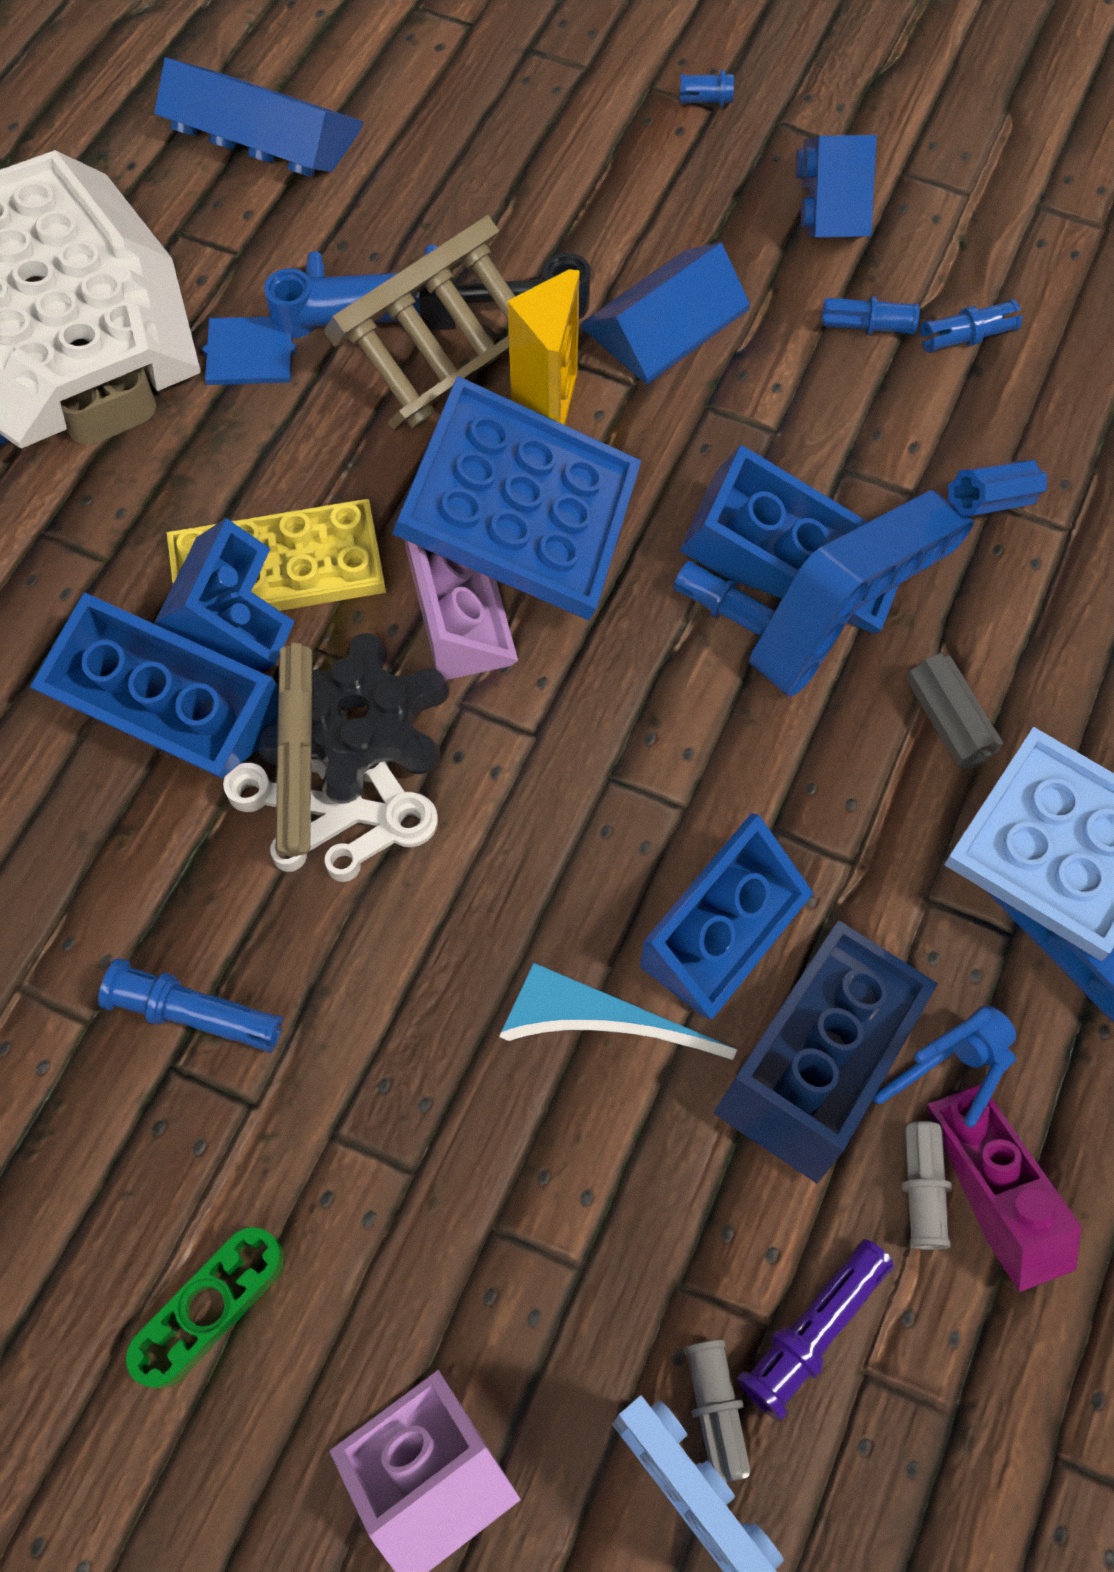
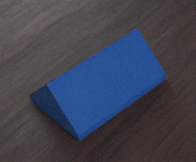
M721 242L684 250L583 321L582 329L647 385L749 310L750 303Z
M751 813L643 943L640 968L703 1017L710 1020L715 1017L813 895V891L759 814Z

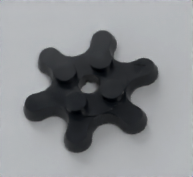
M371 633L356 635L347 650V658L337 661L331 670L319 671L312 669L311 756L319 759L326 768L325 776L322 780V791L325 797L331 802L338 804L350 803L361 795L364 789L363 780L365 773L376 763L383 761L395 762L411 773L424 774L432 771L440 762L438 745L428 735L415 729L413 723L421 711L439 706L447 700L450 693L448 681L440 671L431 668L423 669L407 676H395L386 672L383 669L386 660V648L380 639ZM279 665L273 675V679L278 685ZM365 705L367 706L368 713L361 719L347 720L341 717V709L347 710L353 707L363 708ZM278 724L265 728L257 745L261 758L270 764L276 765Z

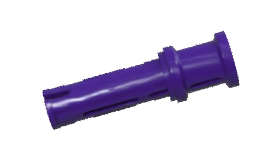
M863 1239L851 1254V1257L836 1272L791 1328L784 1326L782 1329L775 1331L770 1337L773 1346L750 1373L743 1371L736 1378V1382L741 1390L768 1416L781 1422L787 1415L785 1405L808 1377L815 1379L821 1373V1366L824 1364L821 1356L828 1349V1346L856 1315L876 1287L895 1268V1265L892 1264V1259L885 1251L868 1239Z

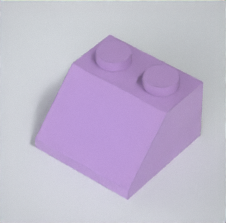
M439 1370L330 1450V1454L369 1537L395 1572H429L521 1500Z

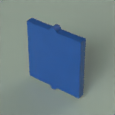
M270 316L209 318L208 344L202 348L204 356L207 357L206 385L291 382L292 355L297 352L296 345L292 343V334L278 330L272 324Z

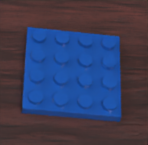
M457 376L392 534L579 617L590 620L600 600L641 460Z

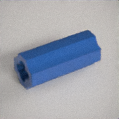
M1021 460L959 470L954 481L948 484V502L957 508L961 516H974L1036 504L1038 497L1047 491V473L1040 470L1036 460Z

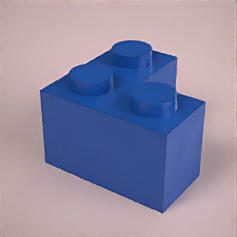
M877 135L817 136L804 140L803 149H797L795 175L797 179L802 178V188H809V197L803 198L801 204V226L808 227L807 237L871 236Z
M225 518L196 537L154 623L245 666L262 672L276 665L279 651L285 645L295 621L251 592L270 548Z

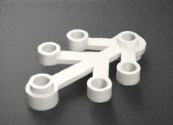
M311 759V771L317 772L323 780L326 770L324 764L319 759ZM387 761L379 762L375 768L368 769L363 780L373 783L384 803L365 800L359 796L350 803L338 804L328 800L323 792L311 790V814L321 815L322 817L311 822V848L309 851L358 822L376 826L349 845L339 843L327 851L325 865L329 875L336 881L346 882L352 880L358 875L363 861L393 843L403 847L419 846L427 842L437 829L438 816L434 804L423 795L404 792L387 767ZM241 763L225 776L223 783L224 791L231 805L237 810L253 812L261 809L264 805L276 807L277 783L269 782L266 772L259 765ZM246 788H259V792L254 796L248 798L241 797L242 792ZM408 816H416L420 819V823L415 827L404 828L401 826L402 820ZM276 838L273 840L270 846V853L275 865L279 869L291 872L303 866L307 854L289 859L280 858L275 848ZM348 856L353 861L347 868L337 869L333 866V863L338 857Z

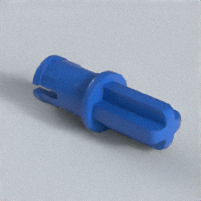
M871 296L869 301L827 298L822 306L821 321L825 327L865 330V335L870 336L873 331L915 335L919 321L920 306L916 303L901 304L877 301L876 296Z
M688 561L682 567L674 582V591L697 601L711 610L712 617L719 618L722 614L755 634H763L775 613L773 609L737 590L736 581L731 579L727 582L707 572L692 561Z

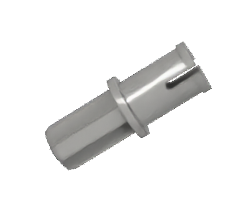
M913 1122L905 1127L907 1181L901 1183L902 1190L908 1192L911 1227L910 1248L920 1250L949 1249L951 1244L948 1238L946 1192L952 1190V1183L945 1181L942 1128L939 1124L933 1122Z
M715 1340L687 1346L684 1348V1353L687 1355L697 1409L691 1412L693 1418H700L708 1462L716 1469L725 1482L744 1479L750 1474V1466L737 1410L744 1406L742 1400H735L724 1349L726 1347L725 1341Z

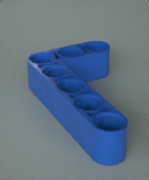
M933 489L820 547L805 561L796 574L752 651L749 663L788 697L796 695L818 671L855 610L949 556L968 536L975 521L969 516L959 515L957 508Z

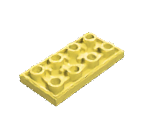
M369 499L232 521L270 548L251 592L279 611L386 593ZM216 524L167 532L173 584L196 537Z

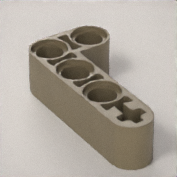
M83 338L73 341L75 346H83L90 343ZM143 367L60 401L69 436L73 441L84 445L101 442L146 422L153 416L157 406Z

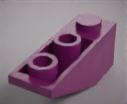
M978 1085L929 1103L928 1113L932 1122L939 1124L942 1128L943 1146L988 1244L1018 1291L1021 1292L1077 1270L1081 1225L992 1098H990L974 1127H967L965 1125L964 1119L981 1086Z

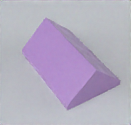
M405 540L406 552L435 669L440 671L448 680L508 667L516 663L518 658L497 581Z

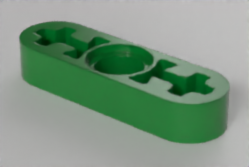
M256 1227L245 1228L235 1233L133 1338L126 1354V1365L131 1377L137 1383L153 1389H166L179 1383L278 1279L284 1267V1252L278 1240L266 1230ZM266 1244L268 1248L264 1251L262 1257L268 1265L260 1273L250 1268L239 1277L236 1283L246 1290L237 1298L234 1290L215 1276L224 1268L225 1272L233 1277L245 1263L244 1257L240 1254L243 1248L250 1245L257 1250ZM216 1289L222 1294L224 1299V1310L221 1317L209 1326L196 1325L190 1315L192 1300L203 1290ZM176 1317L179 1325L186 1332L198 1337V1341L190 1347L187 1341L180 1339L167 1354L169 1361L172 1363L169 1370L164 1372L154 1368L147 1372L145 1368L149 1365L151 1357L146 1350L152 1343L164 1347L176 1337L179 1332L169 1327V1323Z

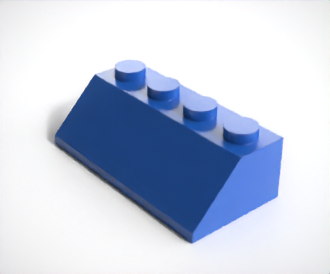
M166 57L164 59L154 114L170 119V129L192 136H197L198 129L210 133V143L233 150L236 149V144L240 143L249 147L248 156L270 163H275L276 156L289 160L288 170L314 177L316 169L332 172L361 131L362 120L211 69Z
M85 592L30 685V688L221 779L258 750L257 745L265 728L274 725L278 719L279 685L272 677Z

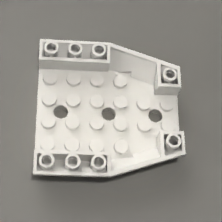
M56 150L1 169L0 434L19 448H24L62 432L67 427L60 401L142 367L147 378L157 391L199 374L200 367L173 260L109 177ZM32 276H38L42 279L37 282L25 281ZM81 338L90 342L83 346L70 344L74 340Z

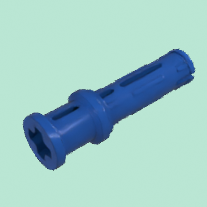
M119 957L109 966L99 991L98 1003L101 1008L110 1011L116 1008V1006L145 1015L146 1021L155 1025L165 1024L168 1020L181 1023L229 1040L248 1044L268 1053H272L276 1047L282 1028L279 1027L282 1026L284 1021L282 1016L258 1011L245 1005L181 986L180 980L176 979V976L164 972L160 976H156L131 968L128 960Z

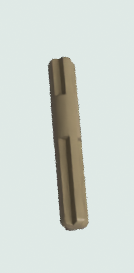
M301 643L282 646L279 651L275 848L279 854L287 855L288 857L307 854L311 848L313 653L309 647L302 646Z

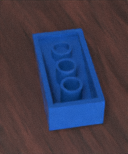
M740 445L714 473L679 551L725 578L783 599L802 565L817 549L868 523V521L745 446ZM898 586L855 610L847 623L875 634L880 632Z

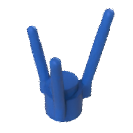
M987 1005L979 1007L964 1022L918 1050L914 1054V1059L917 1063L879 1090L874 1096L873 1101L875 1104L884 1103L953 1053H956L959 1059L970 1067L990 1066L964 1119L967 1127H974L985 1110L1003 1073L1016 1061L1015 1055L1008 1049L1016 1041V1031L1008 1017L996 1008Z

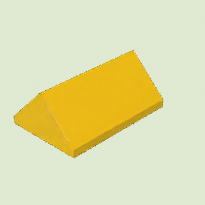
M571 269L507 301L511 401L563 425L566 423L578 374L580 271Z

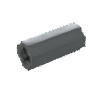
M942 653L925 659L920 665L909 671L906 678L908 684L958 768L966 767L969 769L979 765L1001 750L1004 743L950 655L943 656Z

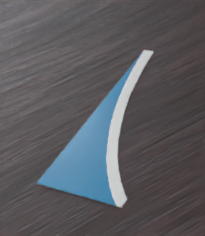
M535 963L531 967L499 1036L511 1041L544 1032L596 1030L654 1037L700 1049L731 1060L734 1059L737 1049Z

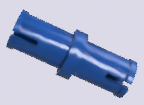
M1011 299L982 309H978L975 306L966 307L960 310L959 315L934 321H925L921 324L920 337L939 333L940 336L923 341L922 345L926 352L932 353L936 350L966 342L967 346L981 343L984 337L1008 331H1017L1022 325V315L1003 319L1002 316L1021 310L1017 301Z

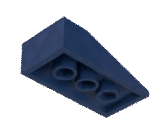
M838 920L713 1114L818 1184L845 1150L938 983Z

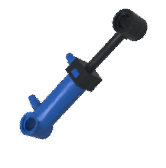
M432 244L428 245L424 250L425 255L438 247ZM312 251L307 255L306 273L298 269L287 268L276 271L265 281L264 292L272 324L284 333H291L292 338L304 337L310 334L316 327H326L333 315L398 273L325 277L322 255L317 251ZM561 253L549 258L544 265L542 279L505 281L516 297L569 269L580 271L579 319L584 317L589 311L591 269L589 263L577 254ZM483 283L453 284L466 304L495 302ZM425 288L413 296L416 301L413 307L430 331L456 329L454 319L436 293L430 294ZM387 313L374 323H396L400 321L398 318L392 319Z

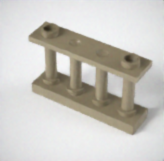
M489 215L483 217L333 315L323 331L335 348L350 339L353 345L359 344L403 406L388 422L393 431L405 422H408L413 429L436 412L431 404L451 391L457 376L468 380L509 352V335L494 345L451 282L454 278L451 271L464 263L467 269L473 268L508 319L507 301L514 298L515 295L488 257L491 253L488 245L499 233L498 228ZM425 288L430 294L436 293L478 354V357L459 370L455 368L413 307L416 303L413 296ZM387 313L392 319L398 318L441 381L421 396L415 391L374 332L378 328L374 322Z

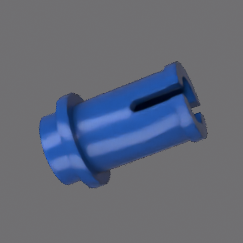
M720 70V74L715 75L681 74L680 105L719 103V108H724V103H733L734 74H725V70Z

